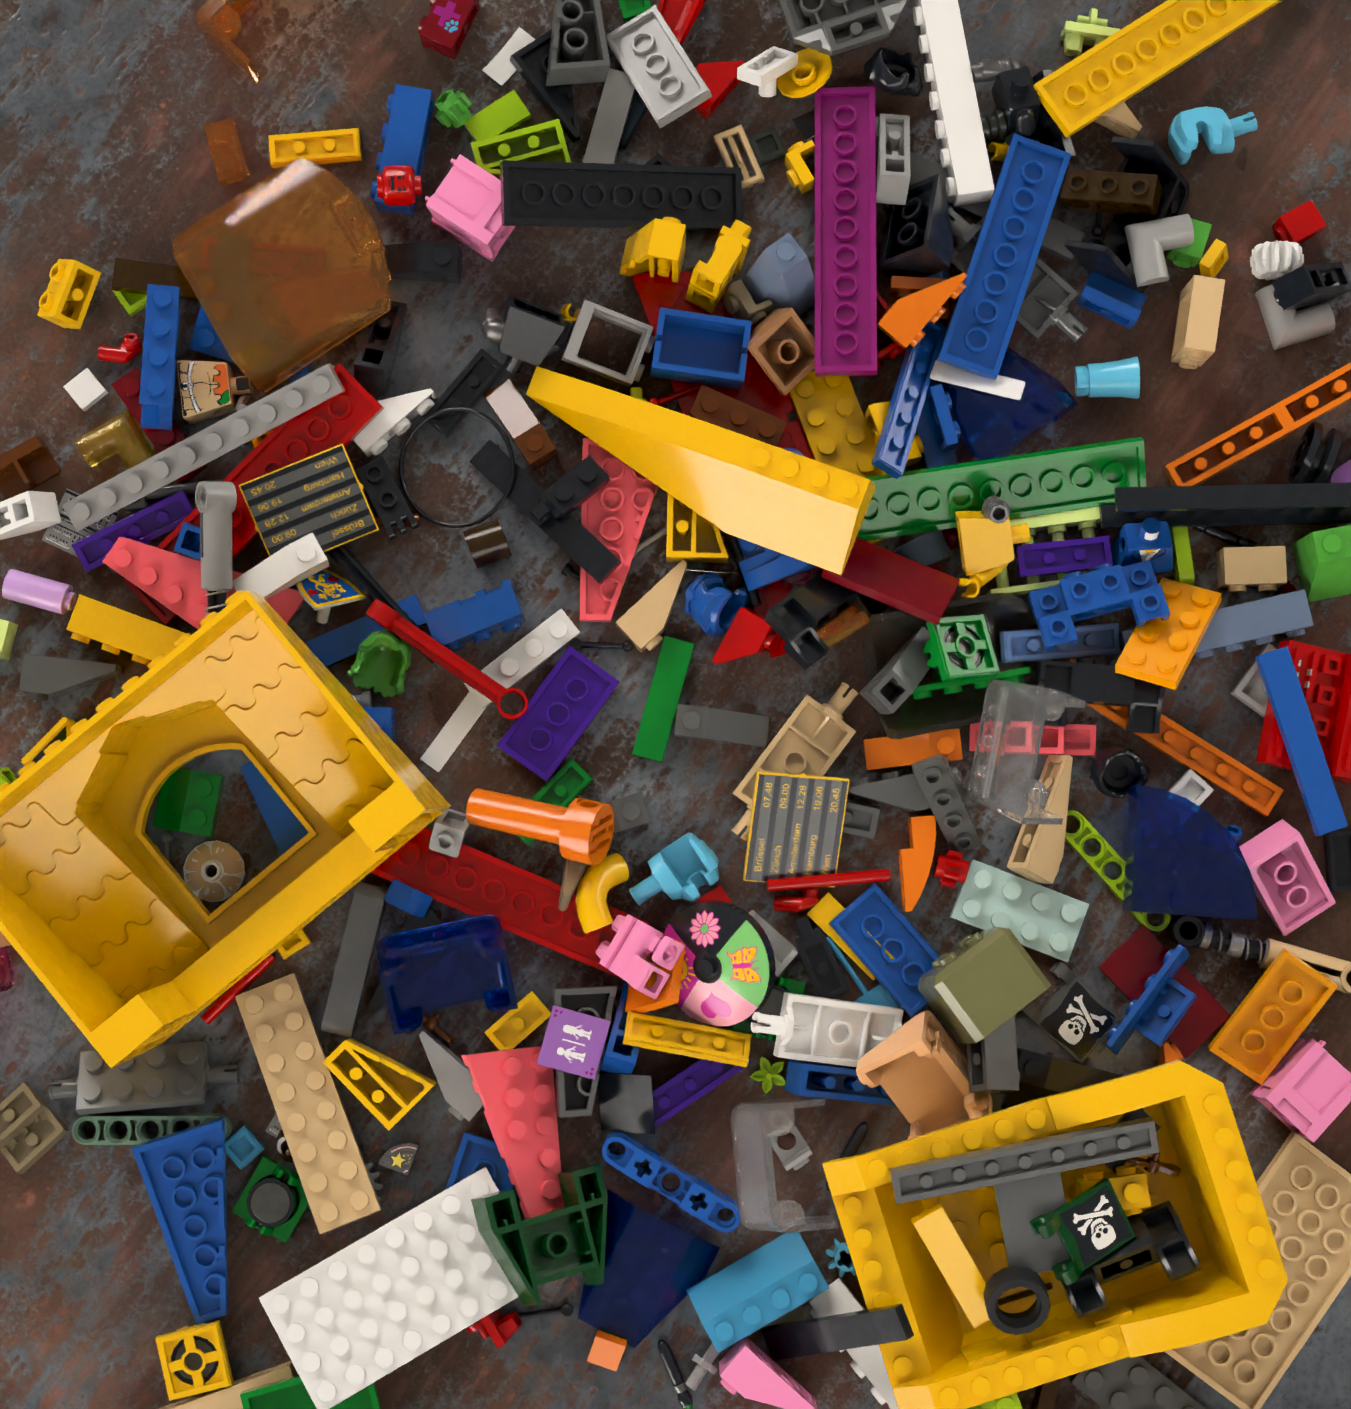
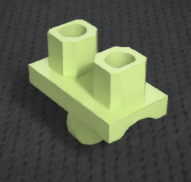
M1091 8L1089 16L1078 15L1076 22L1066 20L1060 36V41H1064V55L1080 56L1083 44L1094 47L1120 29L1107 27L1108 20L1097 18L1098 9Z

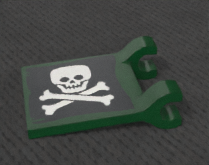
M1107 1178L1096 1183L1053 1212L1040 1215L1029 1222L1034 1234H1041L1043 1239L1053 1236L1056 1232L1058 1233L1070 1259L1057 1263L1051 1269L1058 1281L1063 1279L1067 1286L1074 1283L1086 1268L1135 1237L1134 1231Z

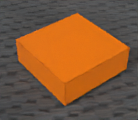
M597 1330L587 1361L617 1372L627 1340Z

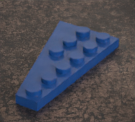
M224 1116L135 1145L132 1149L196 1325L225 1316L229 1311Z

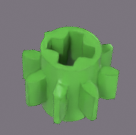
M447 90L435 101V106L439 110L434 116L447 128L451 125L454 128H459L470 119L471 112L467 108L472 105V102L464 92L461 93L458 90L454 93L452 90Z

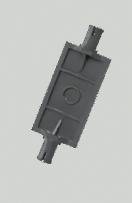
M950 207L948 211L952 234L958 238L957 242L959 243L952 252L950 265L960 274H966L985 216L976 225H970ZM1037 257L1016 323L1036 341L1050 325L1052 327L1056 325L1074 343L1088 329L1067 311L1069 309L1067 306L1079 293Z
M205 1041L159 1045L113 1068L109 1067L97 1050L80 1052L79 1075L77 1078L49 1080L48 1085L52 1087H48V1094L50 1100L77 1097L76 1111L79 1115L205 1104L206 1091L211 1089L212 1085L239 1084L240 1067L238 1063L223 1066H211L210 1063L208 1064V1046Z

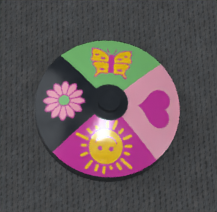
M709 900L691 905L671 919L663 932L662 938L669 936L685 944L679 1002L676 1005L686 1015L706 1025L726 1027L747 1020L765 1005L774 986L775 958L768 936L753 916L734 904L719 900Z

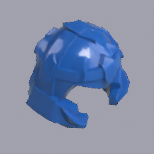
M704 572L703 575H698L688 583L685 590L686 602L684 610L693 620L699 623L706 634L717 636L726 633L740 607L747 606L748 594L744 587L736 589L732 593L723 584V578L718 573Z

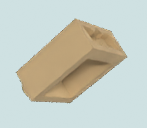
M1194 275L1182 289L1171 362L1179 363V367L1185 369L1201 367L1215 352L1225 279Z

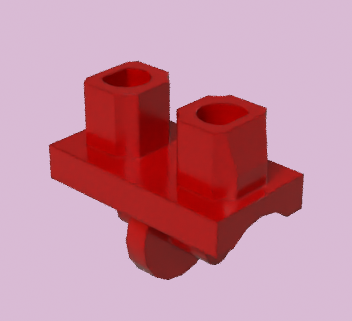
M499 1309L468 1326L466 1330L469 1334L478 1330L483 1340L490 1336L498 1349L508 1342L513 1333L523 1323L514 1310L502 1316Z

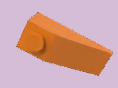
M960 728L863 740L866 771L909 767L913 763L939 754L943 758L948 757L950 763L963 760Z

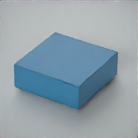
M246 1124L225 1142V1153L240 1170L266 1149Z

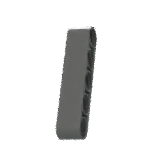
M358 882L356 885L322 1020L321 1031L353 1038L387 906L384 897L388 888Z

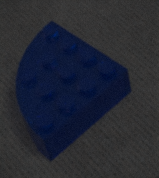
M1141 785L1130 786L1123 911L1257 920L1256 893L1251 873L1240 848L1227 830L1206 810L1185 797L1164 789Z

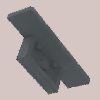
M941 754L913 763V772L950 849L965 852L983 846L971 819L969 807L974 806L968 788L963 790L961 787L964 782L959 768H952L948 757L943 758Z

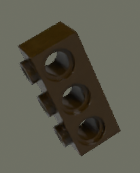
M1067 168L1061 199L1068 211L1157 218L1162 186L1158 175Z

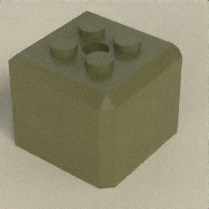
M997 927L977 932L973 935H967L956 944L957 950L948 954L944 953L931 963L933 968L919 978L918 990L958 1044L977 1043L1044 993L1051 984L1012 931L1007 928Z

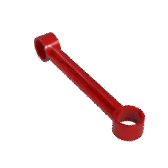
M375 598L366 611L365 615L377 624L394 633L494 702L498 713L502 717L514 720L520 718L526 712L528 700L524 692L517 688L506 689L403 618L382 601ZM510 692L517 693L523 701L522 710L515 715L504 713L500 705L502 697Z

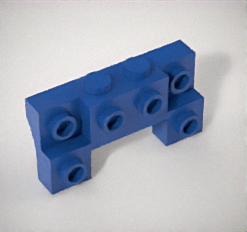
M1150 560L1124 567L1121 564L1112 566L1111 563H1106L1095 567L1093 572L1082 574L1080 571L1072 572L1065 575L1063 580H1060L1057 585L1028 593L1029 604L1037 622L1046 652L1052 651L1054 646L1070 642V645L1077 644L1078 637L1074 628V622L1129 608L1130 605L1137 627L1144 626L1146 621L1161 618L1163 621L1167 620L1170 616L1162 587L1157 583Z

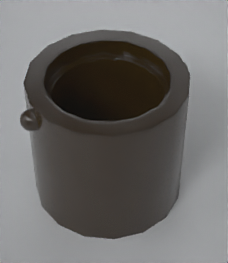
M492 519L490 522L463 532L477 569L503 559H509L512 556L498 519Z

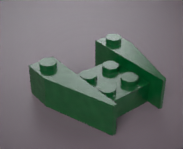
M600 1164L583 1166L559 1173L558 1178L565 1206L521 1219L514 1189L498 1191L471 1199L479 1233L523 1305L542 1304L538 1285L582 1272L585 1285L604 1284L608 1194Z

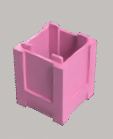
M460 154L456 160L453 158L450 160L453 167L436 192L430 198L428 196L425 197L426 207L433 216L431 221L434 225L493 262L516 226H502L501 180Z
M1298 1038L1262 1085L1258 1083L1250 1094L1276 1116L1291 1132H1295L1314 1143L1351 1102V1073L1323 1048L1326 1044L1325 1041L1320 1040L1316 1042L1313 1038L1305 1041L1303 1038Z

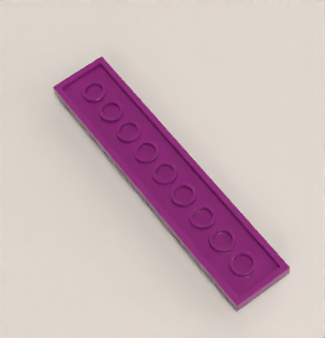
M875 86L820 88L815 92V377L877 375Z

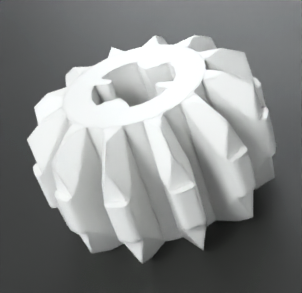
M1288 240L1266 241L1264 244H1258L1252 249V257H1250L1252 274L1258 279H1265L1267 281L1276 280L1304 264L1302 247L1298 243L1289 242Z

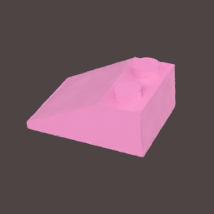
M1283 819L1230 852L1243 877L1283 936L1291 933L1336 903L1302 835Z
M748 1337L736 1342L719 1361V1372L722 1378L720 1383L733 1395L738 1392L744 1398L784 1409H818L815 1397Z

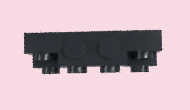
M819 569L810 577L806 584L803 586L801 584L796 585L790 590L786 598L770 608L764 621L785 641L783 649L806 670L825 656L829 650V647L816 633L818 630L852 606L869 622L873 621L891 606L822 578L823 569Z
M1077 658L1076 662L1040 660L1038 662L1033 725L1065 727L1068 703L1127 707L1126 732L1159 733L1166 687L1115 673L1117 660H1108L1107 665L1095 664L1096 659Z
M1170 1201L1146 1209L1140 1214L1126 1216L1134 1231V1238L1086 1268L1074 1283L1067 1286L1063 1279L1060 1280L1077 1319L1109 1307L1100 1285L1155 1263H1161L1170 1282L1201 1270L1200 1262Z

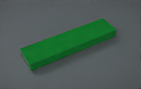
M664 636L632 755L662 763L694 643Z

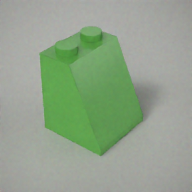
M1351 525L1311 532L1292 544L1298 576H1300L1301 589H1305L1308 603L1351 595Z

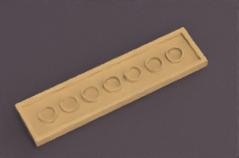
M289 974L236 995L235 998L319 1234L322 1235L380 1211V1204L331 1071L323 1064L326 1056L296 974Z

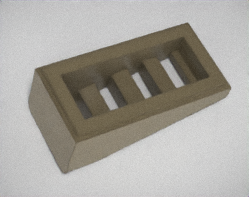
M565 859L558 902L559 910L563 912L567 910L580 879L589 867L588 864Z

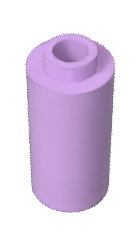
M15 569L8 571L2 586V597L4 599L62 615L74 608L77 598L76 593L73 592L72 585Z

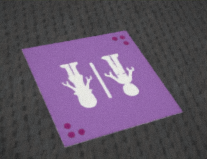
M553 1005L537 1064L595 1080L611 1021Z

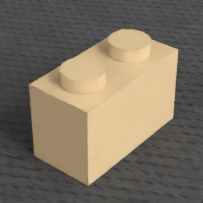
M1285 546L1223 547L1216 552L1218 588H1228V593L1247 592V588L1257 587L1258 592L1261 593L1278 591L1277 587L1287 583Z

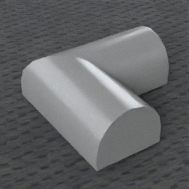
M1188 213L1125 226L1124 229L1137 287L1169 280L1164 251L1191 246L1194 241L1193 223Z
M1272 284L1255 293L1274 350L1331 334L1335 330L1334 314L1328 303H1322L1296 311V309L1283 310L1274 298L1273 292L1275 289Z

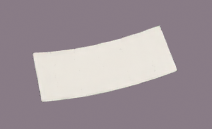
M519 27L500 52L482 71L502 86L516 71V68L510 62L511 55L536 39Z

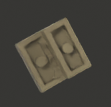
M23 1082L0 1103V1151L16 1173L24 1174L70 1132L49 1105L26 1082Z

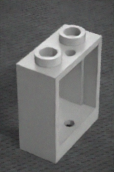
M584 300L561 361L630 387L633 381L639 382L645 365L640 362L644 352L649 354L652 349L655 336L651 335L654 327ZM592 315L640 334L626 375L577 356Z

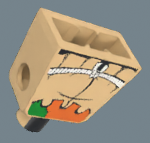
M190 360L177 361L182 414L189 424H195L234 412L236 407L235 395L252 393L250 376L233 377L232 368L228 363Z

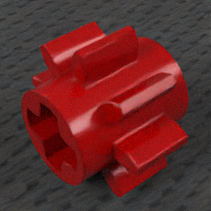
M947 849L946 855H937L933 877L940 878L939 885L955 889L956 882L965 883L969 861L962 859V852Z

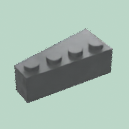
M555 0L546 86L605 82L610 68V60L600 0Z
M618 986L552 988V1007L555 1005L611 1021L612 1008ZM605 1044L595 1080L555 1069L556 1110L559 1118L592 1115Z

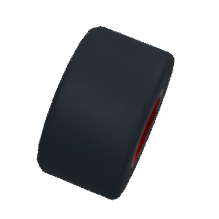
M938 530L919 536L893 551L896 554L933 569L941 567L953 557L943 533Z

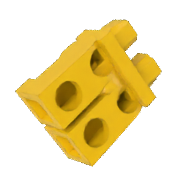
M735 220L731 228L722 227L712 257L706 264L699 260L693 269L685 297L686 300L712 314L730 285L733 273L738 275L742 269L751 241L748 239L752 230L750 226Z

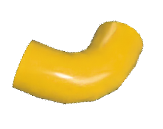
M618 853L605 856L599 865H591L586 869L578 883L575 902L578 918L584 933L613 923L607 906V894L612 887L626 882L629 878L628 866L624 858Z

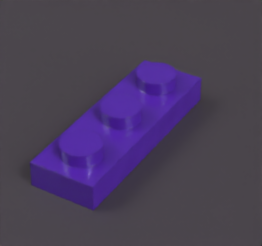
M1109 536L1017 545L1015 547L1018 578L1093 570L1095 567L1106 563H1111L1113 566Z

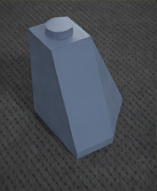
M788 232L761 253L742 279V282L756 305L769 299L771 300L773 306L768 313H771L774 309L793 308L800 317L815 306V278L807 255Z

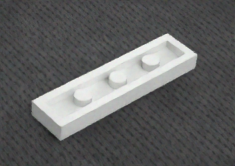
M561 608L481 671L506 689L511 688L581 633ZM464 683L483 709L492 703L491 700Z

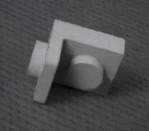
M448 808L438 816L434 824L429 849L455 858L458 857L463 839L471 827V824L467 822L466 814Z

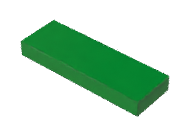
M571 758L531 800L567 808L588 787L593 779ZM517 835L528 846L536 840Z

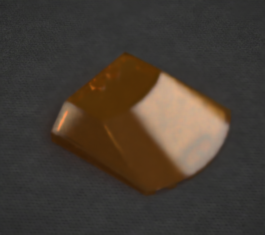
M302 157L258 182L173 237V256L229 356L257 390L263 393L271 390L390 311L389 280H391L390 270L387 269L384 254L386 250L372 217L362 202L342 181L328 170Z

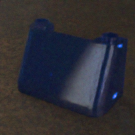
M481 915L391 934L383 937L376 944L380 979L394 1035L415 1031L423 1023L422 1012L482 999H484L486 1008L493 1012L502 1013L518 1008L501 922L494 915Z

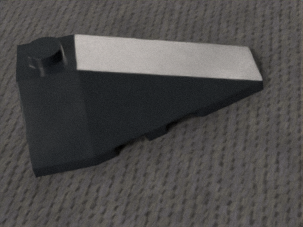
M1018 1047L1019 1091L1004 1093L1001 1108L1006 1109L1034 1099L1122 1077L1123 1075Z

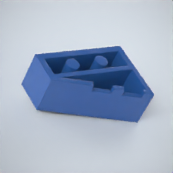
M510 579L501 581L502 586L487 592L485 589L475 592L476 596L462 601L455 600L424 613L432 638L451 651L456 652L463 648V643L473 640L474 644H478L491 639V633L503 630L505 634L520 629V623L526 620Z

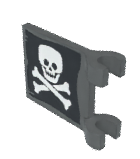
M1056 960L1049 970L1063 982L1041 1009L1031 1002L1020 1011L1038 1025L1075 1060L1082 1064L1121 1019V1016L1083 983L1064 963Z

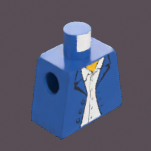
M1147 518L1142 523H1127L1123 525L1111 545L1113 566L1121 564L1124 567L1150 560L1154 573L1172 572L1173 548L1168 522Z

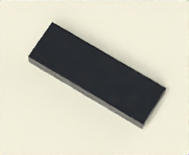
M481 348L435 402V405L423 416V419L445 408L465 407L473 409L484 396L483 394L491 388L506 369ZM448 412L438 415L427 422L448 438L469 413Z

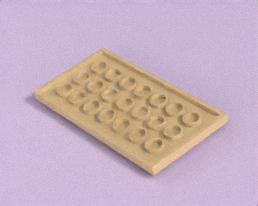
M1295 1132L1289 1134L1256 1182L1288 1278V1282L1267 1324L1194 1345L1164 1351L1240 1409H1261L1351 1276V1174Z

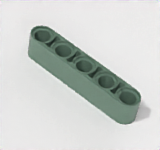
M96 1113L77 1119L72 1127V1136L76 1142L83 1145H138L178 1132L180 1121H186L190 1127L225 1116V1139H227L232 1133L233 1125L230 1118L222 1113ZM86 1121H90L95 1125L96 1133L94 1137L86 1135L84 1131ZM118 1121L124 1122L127 1126L128 1131L125 1137H121L116 1133L115 1126ZM149 1121H154L159 1126L157 1137L148 1134L146 1127Z

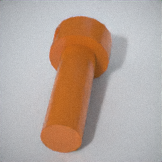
M476 788L471 793L466 808V819L471 825L558 844L562 857L588 865H599L604 860L613 838V808L607 803L589 799L575 798L566 808Z

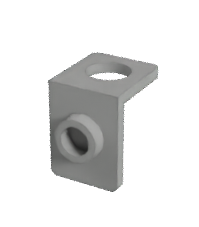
M792 1120L786 1121L766 1135V1139L781 1160L786 1171L791 1168L794 1171L798 1170L810 1161L808 1157L813 1153ZM785 1131L791 1132L796 1138L794 1147L789 1150L780 1148L777 1143L778 1136Z

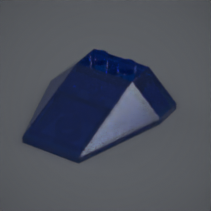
M1008 347L998 375L1025 382L1020 400L941 382L944 391H948L951 397L952 411L965 442L979 461L1009 456L1016 445L1050 420L1053 419L1056 422L1079 404L1058 379Z
M608 1189L604 1284H583L578 1319L603 1332L627 1340L626 1344L635 1348L688 1295L686 1290L706 1277L720 1247L694 1233L689 1234L637 1207L635 1202Z

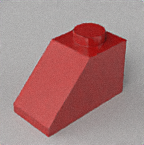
M745 62L699 63L696 67L712 95L711 98L694 108L704 118L708 119L741 82V80L737 79V68Z
M740 607L712 662L715 664H727L765 653L767 649H772L779 635L764 621L765 617L749 607Z

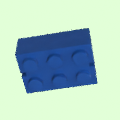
M660 307L650 377L741 390L745 378L748 356L746 353L750 341L752 321Z

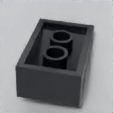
M936 174L909 185L906 205L889 204L879 268L890 277H928L950 268L954 242L944 180L941 174Z

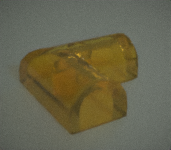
M129 410L123 411L74 439L82 457L91 467L118 453L128 470L155 455Z

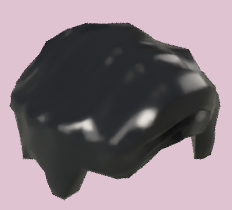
M880 47L864 64L867 78L877 88L892 95L902 94L912 97L920 95L923 88L920 69L912 63V54L910 52L900 55L894 50Z
M1123 746L1106 747L1103 750L1096 751L1095 756L1090 758L1091 766L1089 771L1091 775L1089 778L1094 782L1096 788L1106 796L1124 799L1125 795L1140 790L1148 782L1150 769L1145 765L1142 757L1137 755L1132 749H1126Z

